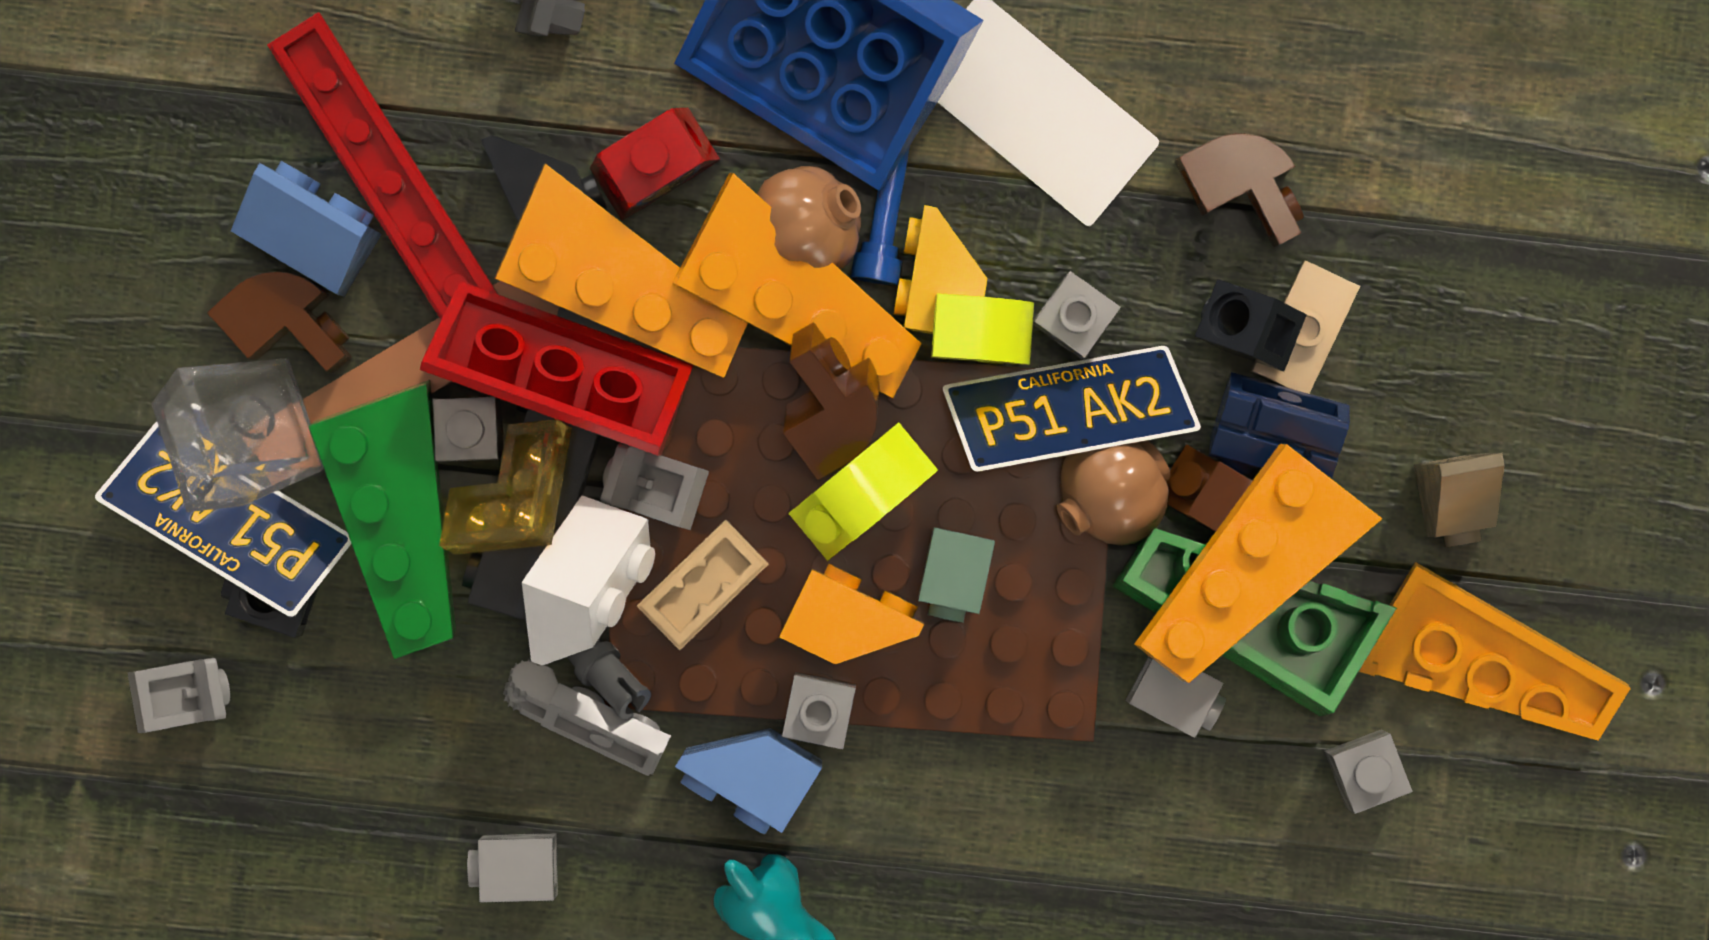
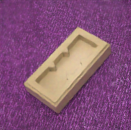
M1304 260L1284 300V303L1307 314L1286 369L1283 372L1255 362L1251 372L1280 386L1310 394L1360 286Z
M725 520L651 591L637 607L680 651L769 563Z

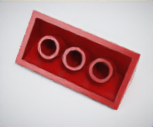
M460 281L421 361L419 370L661 456L694 365Z

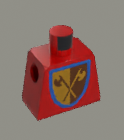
M688 107L671 108L596 155L589 169L621 221L719 162L720 158Z

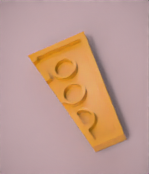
M543 164L494 279L722 378L726 375L748 324L673 284L680 267L551 167Z
M729 173L673 284L791 346L793 334L814 322L826 339L833 337L840 343L848 356L851 367L870 358L878 375L879 392L894 398L922 343L835 264L831 263L825 267L814 268L807 262L789 261L779 255L774 245L776 237L775 228L770 222L772 207L734 173Z
M1279 444L1134 645L1181 681L1190 683L1381 521L1382 518L1289 445Z
M1417 562L1414 563L1390 603L1391 606L1397 607L1396 611L1359 672L1371 676L1379 675L1400 681L1406 686L1429 692L1431 690L1464 700L1465 703L1489 709L1490 707L1521 716L1524 720L1597 741L1601 738L1630 690L1626 682Z

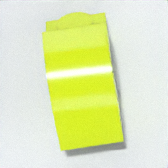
M937 293L935 296L931 358L978 361V363L1001 365L1004 363L1030 365L1034 302Z
M897 423L788 514L828 561L935 474L938 469L902 425Z

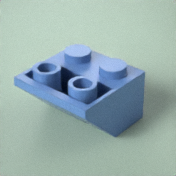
M283 161L279 163L276 170L259 163L253 173L231 232L335 294L345 297L382 235L368 226L374 215L334 193L329 202L315 195L321 186L319 182Z
M769 728L688 747L675 767L685 773L681 780L684 786L711 802L717 793L738 805L733 814L736 818L756 831L766 834L770 826L781 833L783 832L821 771L822 760Z

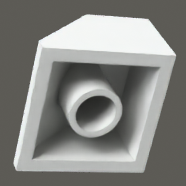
M583 495L579 498L522 581L531 662L545 665L593 648L605 628L616 625L623 613L627 595L636 582L642 583L646 580L654 564L655 549L650 547L648 519Z

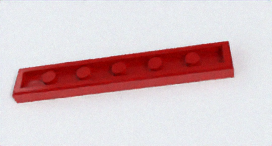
M318 12L267 44L440 320L460 281L498 294L323 16Z

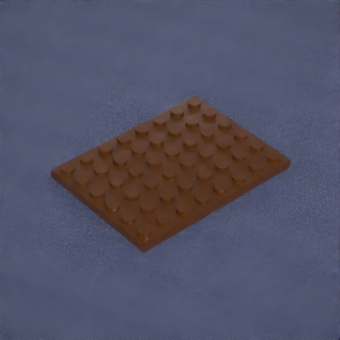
M630 340L631 343L676 358L637 340ZM737 347L724 378L693 366L662 456L709 471L691 530L619 508L648 519L650 547L655 549V559L650 574L644 582L635 583L626 597L625 607L619 621L615 626L610 627L609 642L620 652L619 661L651 692L650 700L642 710L785 720L795 672L856 684L849 725L1094 742L1108 544L1102 540H1097L1086 532L1079 536L1073 534L1065 526L1058 514L1057 505L1063 502L1060 489V474L1062 464L1067 455L979 472L972 470L943 392V387L947 384L1036 368L913 360L894 398L879 392L876 429L865 450L897 423H900L938 471L867 531L827 561L788 513L849 463L818 480L783 434L786 405L811 391L790 363L791 351ZM727 520L769 565L679 651L637 605L716 528ZM933 527L995 540L980 614L966 611L964 623L927 615L930 603L921 602L917 599ZM828 564H832L862 579L857 590L880 601L884 591H887L916 605L918 608L913 618L924 623L917 637L838 664H833L779 637L812 568L824 574ZM604 700L605 705L613 708L606 700ZM631 703L628 704L630 709H635Z

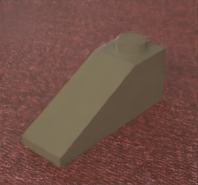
M1477 453L1414 464L1427 537L1436 538L1443 536L1445 547L1482 541L1480 529L1496 527L1505 466L1502 453Z

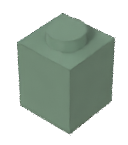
M933 527L917 598L918 601L930 603L927 615L964 623L966 611L980 614L995 540Z

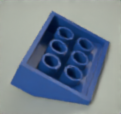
M705 0L674 64L880 191L888 182L956 74L984 20L952 0Z

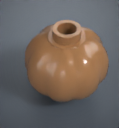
M811 166L787 169L778 172L763 182L757 195L772 207L770 222L775 228L776 237L774 245L779 255L789 261L807 262L814 268H822L833 263L841 270L850 263L858 247L861 228L860 200L850 186L836 180L831 173L819 167Z
M1149 441L1067 455L1062 464L1060 474V489L1063 502L1057 505L1058 514L1065 526L1077 536L1086 532L1107 544H1135L1145 539L1150 531L1157 528L1163 519L1169 495L1166 483L1171 477L1169 467L1161 453Z

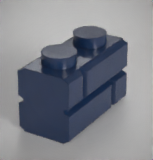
M1231 372L1211 432L1209 456L1219 458L1218 462H1222L1240 474H1251L1254 468L1262 469L1279 444H1287L1332 479L1349 429V405Z

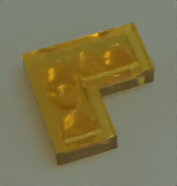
M557 419L508 425L498 483L450 488L439 546L453 554H465L552 545L572 428Z

